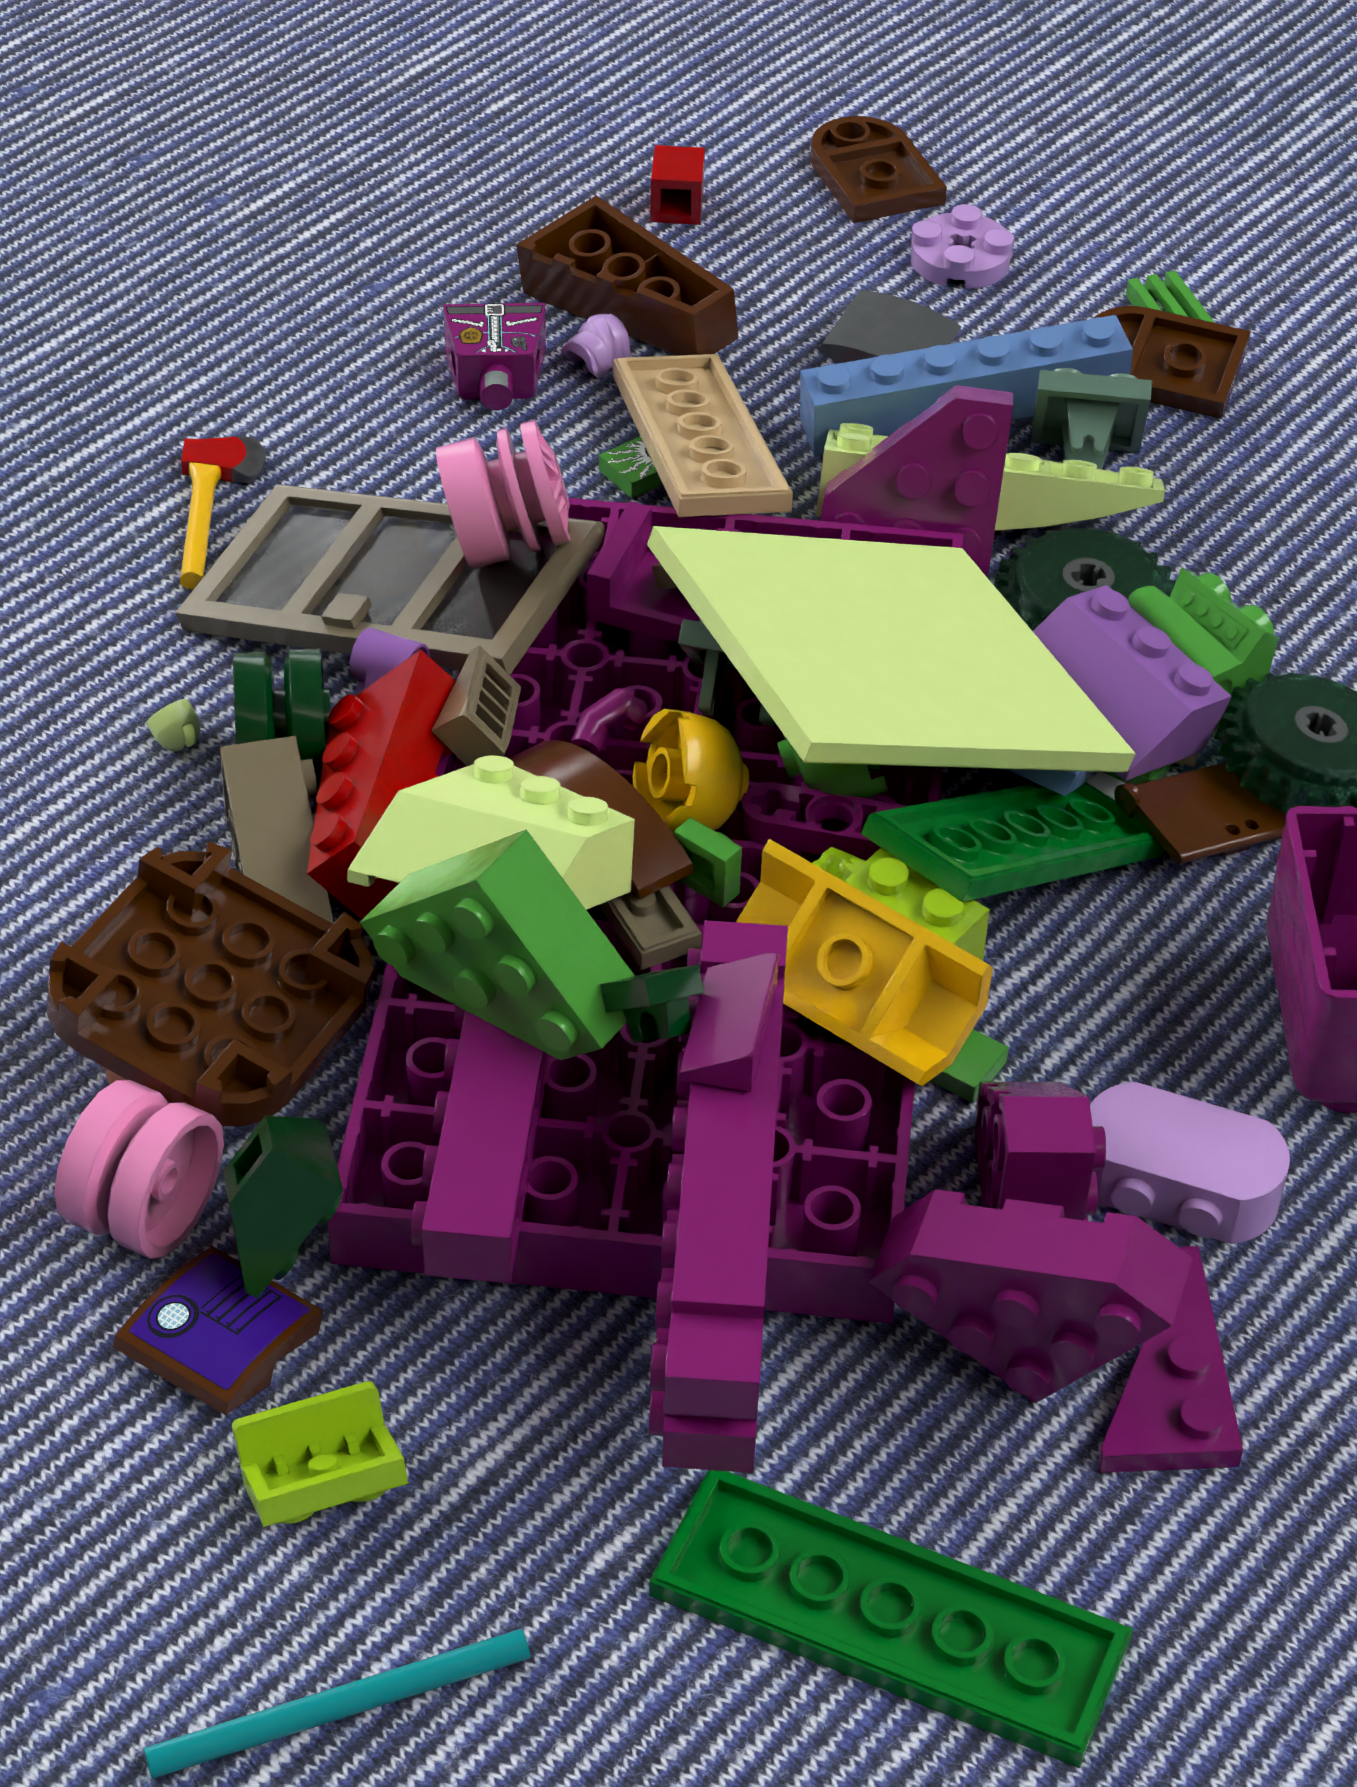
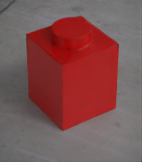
M655 145L651 173L650 222L701 224L704 193V147Z

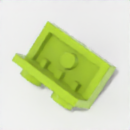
M365 1381L238 1418L232 1423L243 1483L263 1527L276 1523L292 1524L301 1522L312 1516L316 1511L349 1501L366 1502L382 1496L389 1489L409 1484L404 1457L384 1423L379 1392L372 1381Z

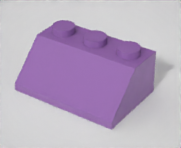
M1108 585L1068 597L1033 630L1034 634L1136 753L1128 772H1116L1124 781L1203 752L1232 697L1213 680L1212 675L1205 668L1195 664L1171 642L1165 632L1151 625L1129 605L1128 600L1122 594L1112 590Z

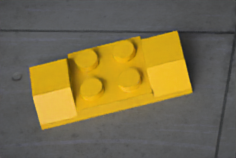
M771 839L768 840L762 851L760 882L736 922L788 926L783 1004L920 1086H924L952 1065L985 1010L993 967Z

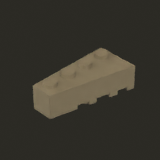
M296 736L220 747L224 813L227 828L231 832L232 852L235 866L239 869V873L334 924L330 905L339 904L340 901L307 874L311 848L310 836L314 828L316 814L311 813L308 797L317 796V783L312 759L300 760Z

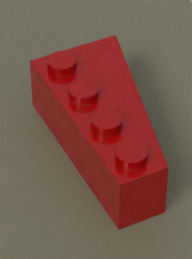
M422 650L416 652L356 696L349 694L343 697L332 708L328 716L329 727L326 747L322 756L323 767L320 787L316 796L317 808L314 828L310 836L311 848L307 874L360 919H363L399 883L382 878L375 879V882L369 887L347 882L348 868L397 792L439 777L436 774L441 755L443 754L446 757L453 753L431 730L456 681Z

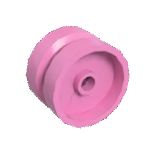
M116 1080L99 1091L84 1109L67 1139L57 1168L54 1196L57 1213L66 1222L95 1235L111 1234V1237L120 1246L149 1259L165 1257L178 1247L194 1228L211 1197L220 1172L223 1155L222 1125L214 1115L184 1102L168 1103L160 1092L134 1081Z

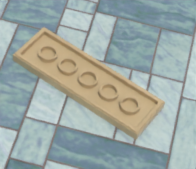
M703 354L613 359V378L678 517L792 512L793 492L719 355Z

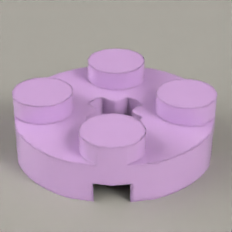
M969 204L957 205L952 209V213L936 215L926 220L918 221L913 225L911 264L919 275L938 285L947 286L948 278L965 280L964 289L989 286L1004 278L1009 270L1010 260L1013 256L1014 235L998 222L983 217L980 208Z

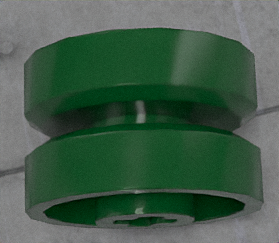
M321 649L289 650L284 659V689H275L273 664L265 651L233 653L236 743L243 744L296 736L300 760L312 759L316 783L320 784L323 767L322 756L326 747L329 727L328 716L331 712L329 687L324 688Z

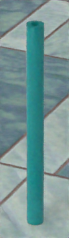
M517 1629L145 1747L143 1750L151 1779L530 1659L527 1639L523 1630Z

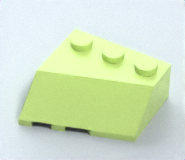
M483 756L477 758L473 765L399 790L348 868L347 882L369 887L375 882V879L382 878L400 883L412 872L527 829L587 910L631 892L635 819L608 808V804L601 799L584 797L561 787L559 781L554 778L536 776L514 766L513 761L506 757Z

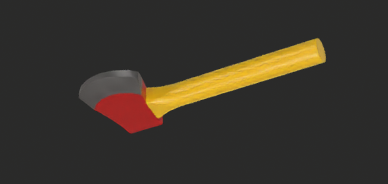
M254 437L184 438L181 459L182 475L190 476L192 479V494L180 574V583L187 589H194L204 577L214 492L218 481L250 483L264 470L266 465L265 450Z

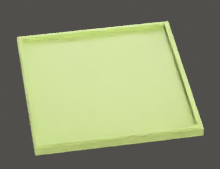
M653 526L647 543L648 547L804 763L1128 772L1136 753L963 548Z

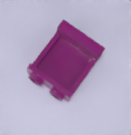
M629 501L587 572V620L678 643L682 620L700 622V618L678 588L658 589L651 566L659 563V561L647 545L651 535L652 507Z

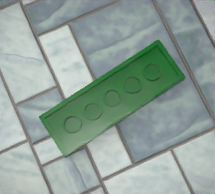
M1087 782L1067 796L1033 783L879 811L869 814L861 833L961 902L1161 857L1165 851L1135 815L1132 818H1128L1114 799Z
M708 1470L649 1581V1596L1077 1768H1080L1130 1646L1134 1630L1131 1627L728 1471Z

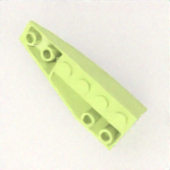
M858 423L840 424V430L829 429L823 453L816 516L821 517L827 483L843 470L849 469L870 453L876 445L888 436L874 435L873 427ZM1009 453L1006 454L995 531L1047 527L1101 518L1163 502L1165 494L1162 479L1153 478V471L1139 467H1120L1119 472L1097 469L1096 464L1087 461L1064 460L1063 463L1042 460L1037 456L1029 454Z

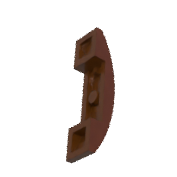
M547 740L508 758L513 761L514 766L536 776L554 778L559 781L561 787L584 797L601 799L608 804V808L635 819L631 893L639 900L693 873L692 861L659 814L624 777L594 754L565 741Z

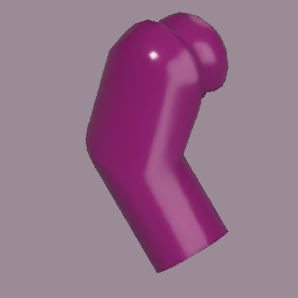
M629 688L613 690L581 713L570 743L598 757L608 730L616 722L625 730H634L637 724L643 722L648 713L646 702L634 696L635 690Z

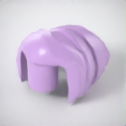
M612 314L593 315L582 324L578 333L568 340L562 348V354L572 362H577L583 358L588 371L598 378H603L610 370H613V359L630 357L628 332L624 324Z

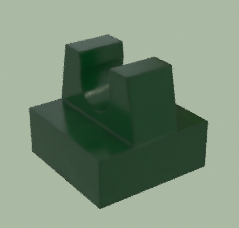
M699 965L654 971L600 984L605 1011L623 1010L634 1043L658 1037L665 1039L690 1033L688 997L705 993Z

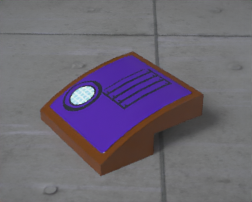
M211 1246L176 1271L140 1305L116 1333L113 1348L222 1414L227 1415L270 1386L276 1361L319 1334L324 1310L274 1281L270 1282L258 1299L245 1291L240 1261Z

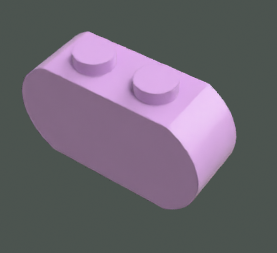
M1127 1082L1110 1087L1100 1093L1090 1104L1092 1125L1103 1126L1106 1136L1105 1167L1103 1170H1093L1097 1176L1098 1204L1118 1209L1128 1215L1141 1216L1184 1229L1197 1236H1207L1230 1244L1241 1243L1258 1237L1275 1221L1290 1165V1154L1285 1139L1269 1121L1138 1082Z

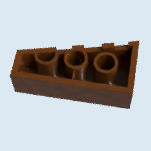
M597 195L516 244L523 293L586 319L597 314H612L624 324L628 336L675 355L715 354L739 338L734 289Z

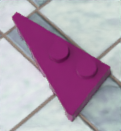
M1199 1246L1181 1247V1250L1191 1256L1193 1260L1173 1326L1143 1342L1101 1446L1098 1461L1099 1473L1230 1468L1240 1466L1243 1446Z

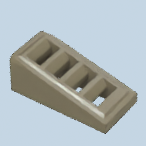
M479 645L470 651L431 731L466 766L473 765L477 758L494 755L503 757L510 742L521 686Z

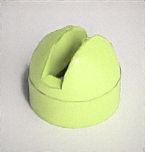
M188 699L178 700L165 706L153 714L146 722L155 740L163 748L173 752L183 750L184 745L187 747L194 745L200 735L201 724L197 713Z

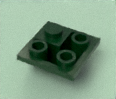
M265 1116L223 1169L245 1291L257 1299L273 1279L280 1280L286 1276L298 1257L301 1243L316 1225L321 1227L333 1217L342 1199L343 1187L328 1130L325 1124L316 1119Z

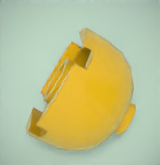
M663 709L653 715L645 727L640 742L651 743L647 762H635L633 787L654 808L673 834L690 817L713 831L721 828L736 809L738 801H741L744 793H747L749 785L748 768L742 761L740 749L729 730L716 720L688 711Z

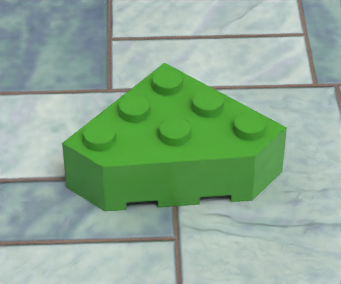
M527 829L408 874L360 921V924L373 939L374 947L379 956L389 965L393 966L401 977L559 1060L602 1049L627 1022L623 1010L605 1011L600 984L635 975Z

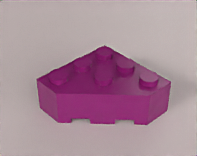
M955 385L938 398L936 403L912 421L905 423L876 445L870 453L849 469L843 470L827 483L821 521L963 534L962 548L980 570L988 576L1013 410V392Z
M979 1081L974 1135L981 1207L1003 1209L1006 1199L1063 1206L1065 1218L1089 1221L1085 1215H1096L1098 1205L1097 1176L1093 1170H1103L1106 1161L1105 1130L1103 1126L1092 1125L1089 1097L1062 1082Z
M935 1189L893 1217L868 1281L890 1297L901 1309L912 1313L949 1340L956 1349L968 1354L1003 1379L1011 1389L1037 1403L1172 1327L1193 1258L1137 1216L1107 1212L1104 1222L1098 1223L1065 1218L1063 1206L1006 1199L1003 1209L965 1205L964 1193Z

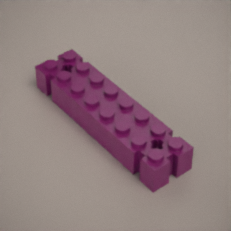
M704 920L702 949L688 948L687 966L699 965L702 983H704L708 967L765 953L779 954L777 988L751 1092L679 1080V1072L686 1046H682V1052H679L676 1095L689 1096V1100L678 1099L677 1107H674L671 1151H684V1154L673 1153L672 1163H669L666 1195V1208H679V1210H668L667 1221H664L661 1249V1267L663 1268L661 1281H658L655 1319L657 1332L656 1343H653L650 1369L651 1399L648 1435L663 1436L662 1467L754 1473L788 926ZM700 994L688 997L691 1028ZM690 1033L681 1035V1042H688Z

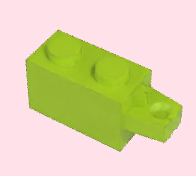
M830 847L823 852L818 860L813 862L814 865L983 961L989 908L974 900L961 902L882 848L865 861Z

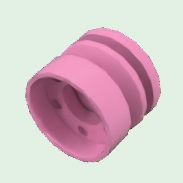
M535 419L520 425L525 451L516 453L507 428L497 430L499 458L491 461L487 460L483 449L475 437L436 448L437 464L447 505L461 549L471 570L509 560L510 542L508 531L519 528L524 541L532 553L541 550V541L537 527L539 522L546 521L555 546L570 542L568 531L570 505L555 452L542 436Z

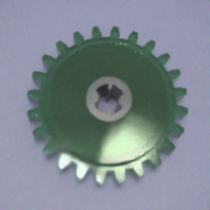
M1068 528L1055 532L1051 530L1046 531V534L1038 539L1030 536L1026 538L1025 549L1013 546L1010 549L1009 559H1001L999 573L995 574L994 586L1033 631L1068 597L1105 585L1122 594L1127 600L1133 591L1147 586H1155L1170 597L1176 581L1169 580L1171 573L1169 566L1157 565L1159 555L1155 552L1148 553L1141 547V543L1138 541L1133 542L1120 536V534L1098 529Z
M1268 673L1261 683L1253 678H1249L1244 689L1237 686L1233 689L1232 697L1218 722L1214 739L1220 741L1216 750L1217 755L1229 758L1225 769L1227 772L1236 774L1240 780L1239 785L1242 788H1247L1260 801L1286 814L1291 808L1298 806H1353L1357 808V691L1330 679L1294 673L1279 676Z

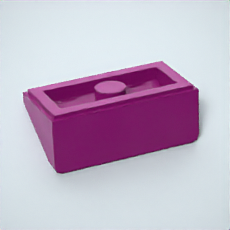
M765 953L707 968L703 983L705 993L700 994L679 1072V1080L751 1092L777 988L779 954Z

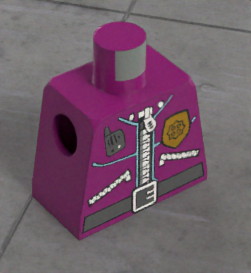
M545 303L443 304L445 354L458 397L464 400L480 399L486 408L502 410L507 408L513 399H529L535 396L546 353Z

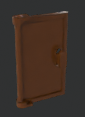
M1263 749L1251 752L1245 758L1137 785L1130 782L1121 784L1114 791L1115 801L1126 816L1132 818L1135 815L1177 864L1219 853L1229 855L1248 850L1253 844L1282 837L1287 812L1293 807L1308 806L1276 771L1278 762Z

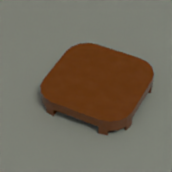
M208 841L206 852L177 851L163 855L161 849L157 846L139 859L137 877L72 946L62 941L60 942L50 959L47 1017L56 1035L75 1051L126 1080L134 1081L160 1092L168 1103L184 1102L214 1115L222 1126L244 1127L261 1122L265 1116H273L291 1101L360 1018L369 999L375 968L372 965V955L361 938L363 926L346 912H343L332 924L230 868L231 849Z

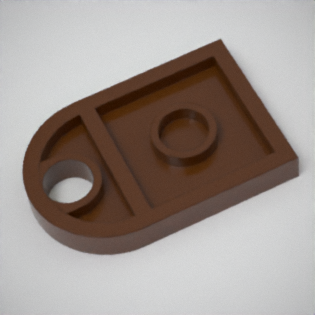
M848 116L826 122L814 132L811 140L810 155L812 167L853 223L945 204L946 185L908 136L896 125L873 117Z
M1141 306L1116 307L1093 317L1117 316L1133 348L1130 375L1135 376L1137 379L1152 380L1151 403L1220 419L1223 418L1249 347L1251 331Z

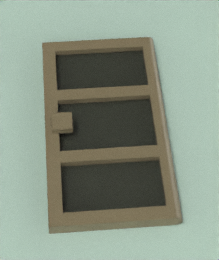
M278 484L175 614L184 631L309 649H321L323 651L350 655L361 632L368 627L426 644L429 648L430 658L441 668L462 670L470 651L480 645L511 675L602 543L605 528L600 521L568 518L570 542L555 546L546 521L539 522L537 527L541 541V550L533 553L524 541L519 528L508 531L510 542L509 560L471 570L461 549L448 505L445 503Z

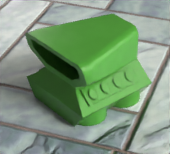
M1182 567L1170 597L1155 586L1142 587L1130 594L1128 598L1129 605L1151 625L1165 632L1179 650L1195 664L1205 668L1212 675L1213 680L1232 696L1224 713L1241 724L1261 704L1279 637L1274 634L1273 625L1268 615L1261 608L1255 605H1245L1240 608L1232 602L1230 591L1219 576L1213 573H1204L1198 576L1194 572Z

